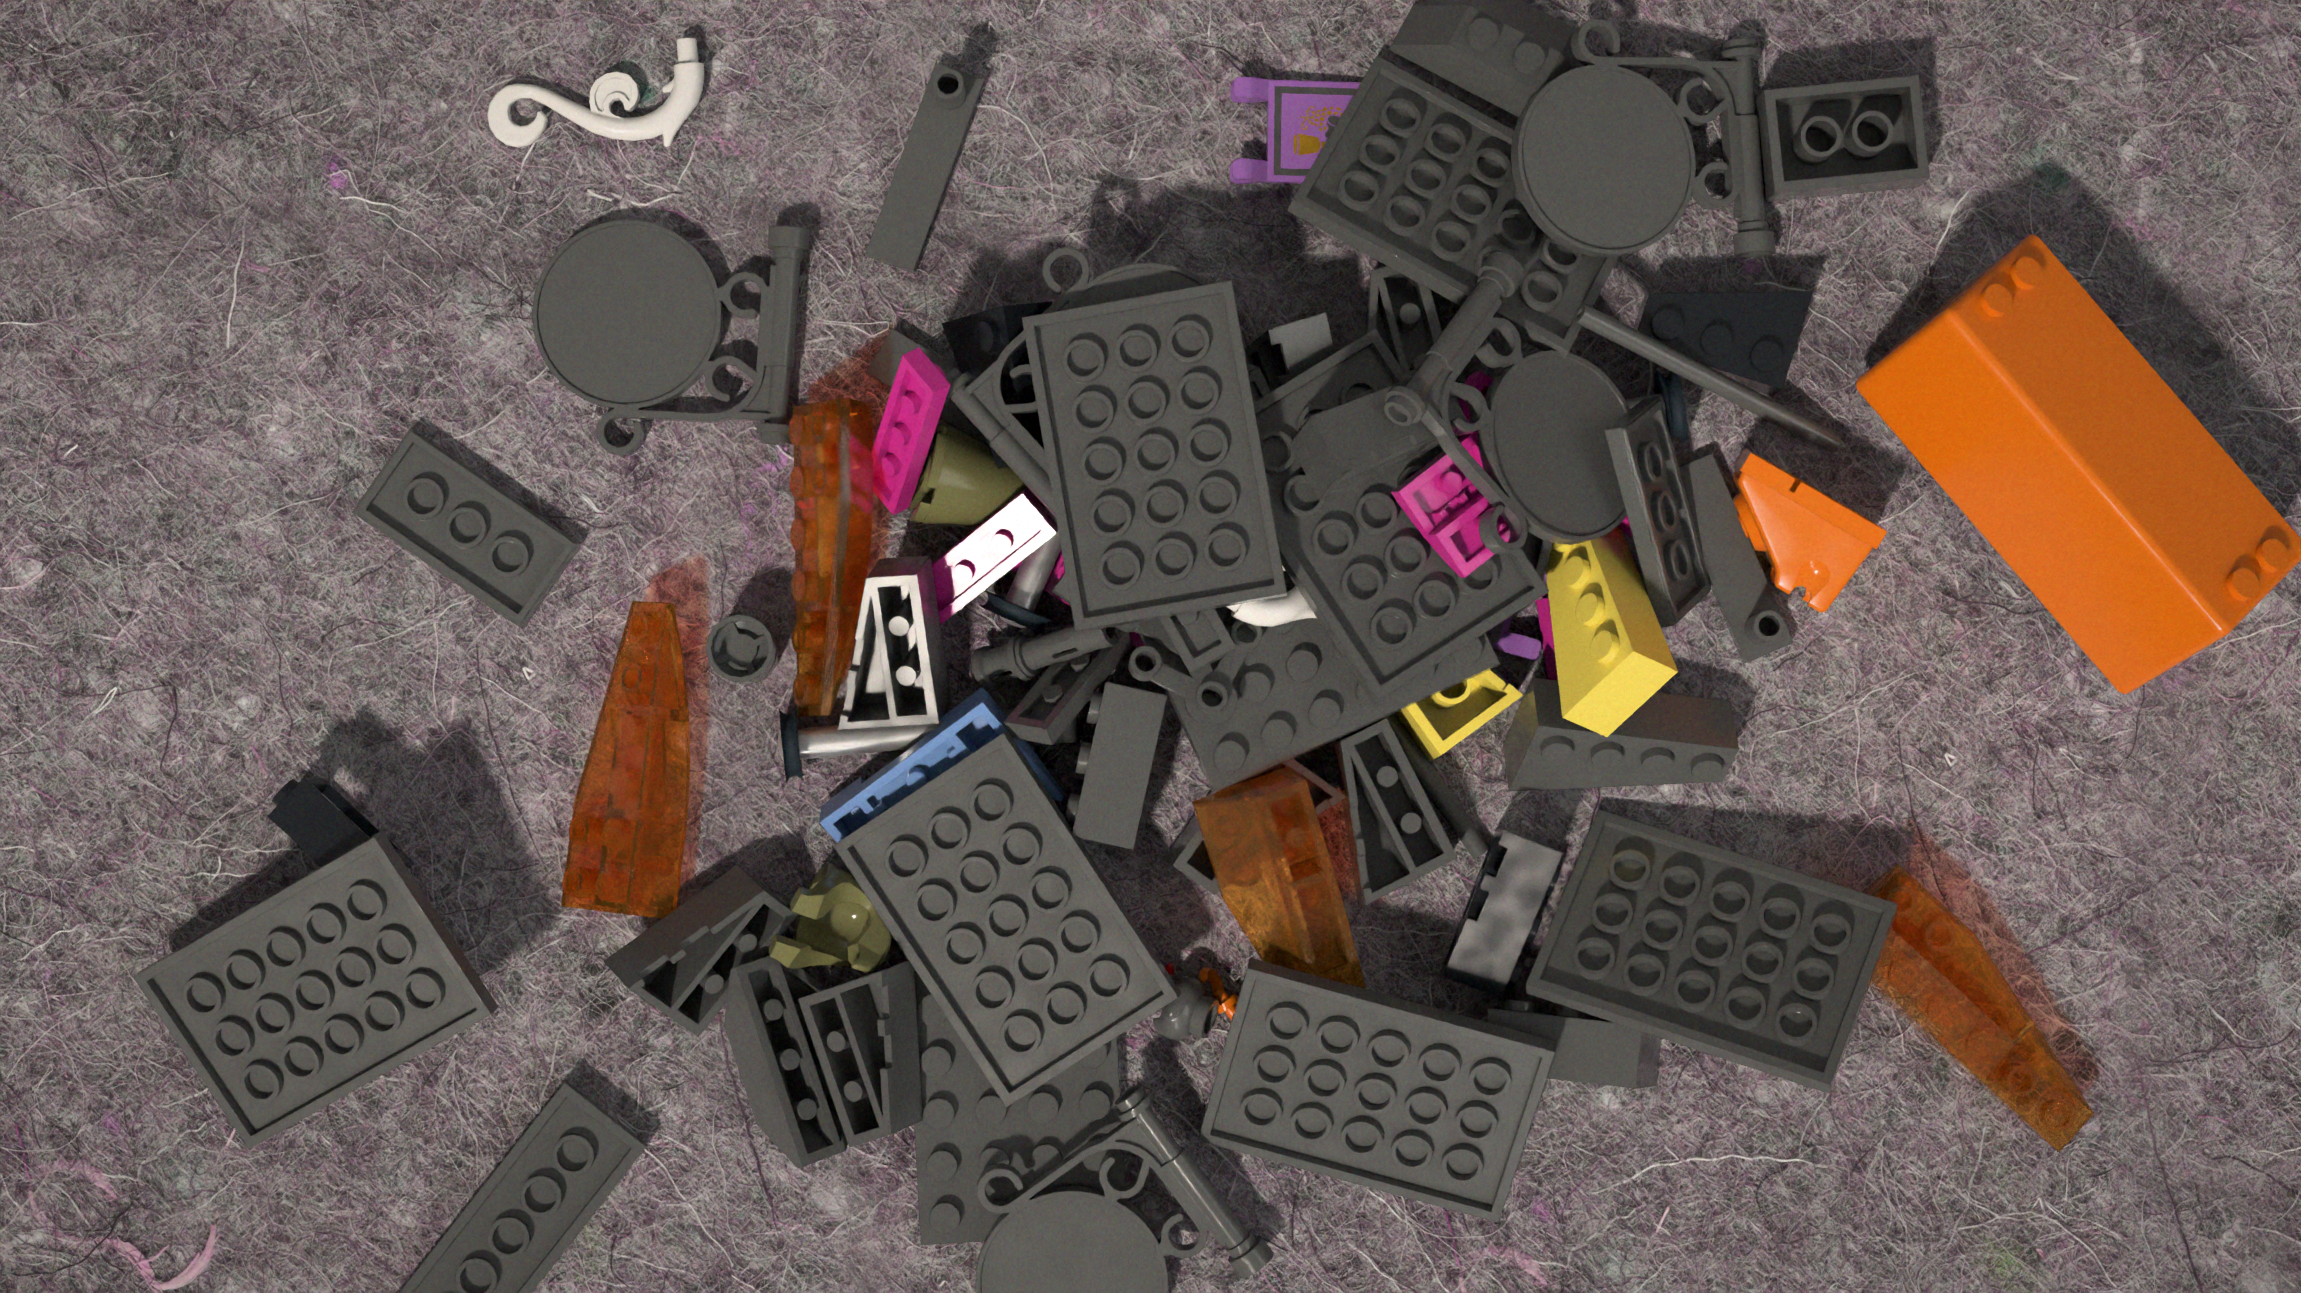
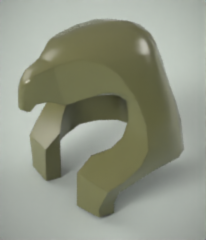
M827 862L818 871L808 889L799 887L791 900V911L799 914L792 939L775 934L769 947L770 957L778 960L787 968L796 969L808 966L829 965L873 973L887 959L893 936L851 872Z

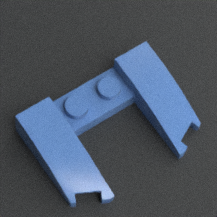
M981 687L946 713L942 718V725L866 781L862 777L858 778L823 804L820 810L819 823L836 842L841 841L1007 731L1004 723L1007 715L988 692ZM1013 738L1050 796L1054 800L1061 802L1064 797L1063 790L1026 740Z

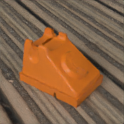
M1744 447L1734 463L1736 469L1733 473V479L1739 491L1734 497L1733 503L1746 538L1750 539L1755 551L1767 553L1771 564L1770 579L1775 586L1787 594H1790L1798 586L1805 587L1802 600L1808 602L1807 605L1823 613L1828 610L1873 548L1877 550L1887 531L1870 519Z

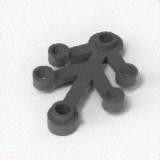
M1226 607L1215 608L1223 622L1229 609ZM1159 619L1116 626L1124 632H1136L1178 654ZM1237 620L1232 625L1229 633L1237 649L1224 656L1214 672L1210 664L1190 677L1162 664L1159 652L1150 646L1136 648L1130 656L1128 668L1135 679L1139 681L1150 680L1184 698L1185 709L1188 715L1198 724L1208 727L1219 726L1227 722L1236 710L1238 698L1232 682L1247 654L1258 647L1262 638L1261 626ZM1241 628H1248L1253 631L1255 640L1250 643L1241 642L1236 636V631ZM1140 656L1150 657L1155 667L1150 671H1142L1136 666L1135 660ZM1206 691H1214L1220 696L1221 703L1213 707L1208 706L1203 702L1202 694Z

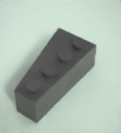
M1540 678L1531 679L1503 743L1509 791L1723 782L1739 750L1731 701L1656 692L1614 732L1605 737L1562 718L1558 681Z

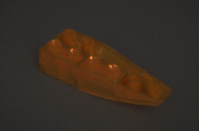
M837 398L794 406L793 416L789 423V439L792 445H794V468L790 474L789 485L791 494L794 497L795 520L790 530L791 543L795 549V572L791 580V592L796 601V624L792 631V645L797 653V676L793 682V698L798 705V716L831 715L851 654L868 573L873 521L872 404L850 398Z
M632 601L573 805L572 821L569 826L566 869L562 882L561 906L664 918L677 908L688 819L690 738L686 679L674 604Z
M1288 766L1193 801L1192 805L1221 897L1261 961L1366 989L1349 921L1306 779Z
M1895 863L1861 891L1862 893L1898 904L1896 917L1870 987L1996 1100L2052 1148L2060 1152L2093 1116L2094 1112L1975 933L1904 868Z

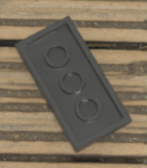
M1659 397L1641 400L1604 431L1649 599L1662 628L1675 626L1710 592L1711 587L1662 401Z
M410 428L352 511L362 520L521 629L526 627L582 546V544L413 428Z

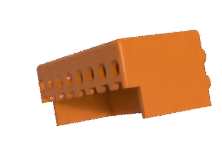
M2030 234L1951 296L1856 381V389L2116 690L2122 694H2128L2228 635L2301 561V538L2036 235Z

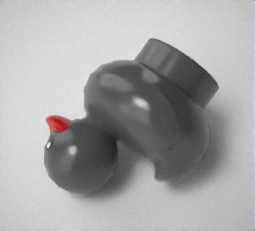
M1169 962L1164 968L1180 990L1181 995L1162 1008L1160 1017L1153 1020L1154 1026L1161 1035L1171 1040H1183L1192 1034L1204 1039L1210 1033L1217 1018L1219 1000L1207 996L1203 983L1195 977L1183 976L1175 980L1174 965Z

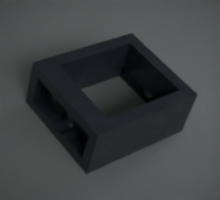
M303 778L299 783L295 779L290 780L274 796L272 802L277 807L268 815L279 828L319 865L325 864L380 832L324 779ZM390 841V843L392 844V846L394 847V849L396 850V852L398 853L406 867L409 869L414 864V862L405 853H403L392 841Z

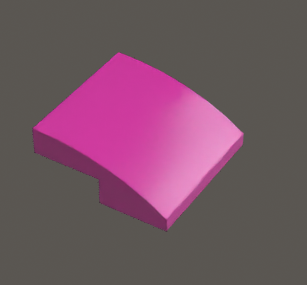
M1478 430L1461 436L1458 439L1459 442L1483 468L1479 452ZM1444 451L1391 491L1393 497L1418 531L1460 578L1468 576L1495 554L1485 547L1479 534L1480 518L1486 510L1493 508V506ZM1499 515L1496 526L1500 537L1508 542L1510 538L1509 526L1503 517Z

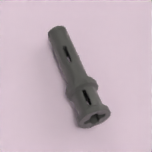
M1072 624L1035 638L1020 634L1011 637L1006 645L996 648L986 645L976 649L972 655V671L979 684L986 691L993 692L1001 689L1005 682L1020 678L1027 681L1036 678L1045 666L1061 661L1064 662L1098 649L1114 646L1118 643L1117 638H1120V629L1113 626L1076 633L1075 626Z

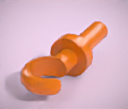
M1209 967L1200 969L1198 974L1199 980L1205 983L1208 979L1212 986L1211 994L1215 999L1219 1000L1218 1014L1225 1012L1232 1021L1236 1007L1235 1003L1238 1000L1235 993L1227 994L1224 990L1222 979L1215 970Z

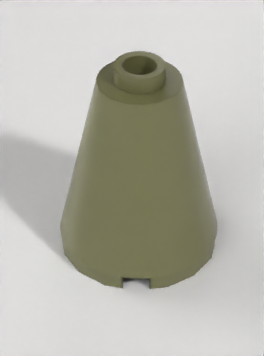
M938 421L932 439L935 447L933 452L928 451L909 510L914 511L909 517L910 521L920 524L980 525L1025 488L1031 492L1045 509L1046 506L1010 467L997 469L989 445L947 423Z

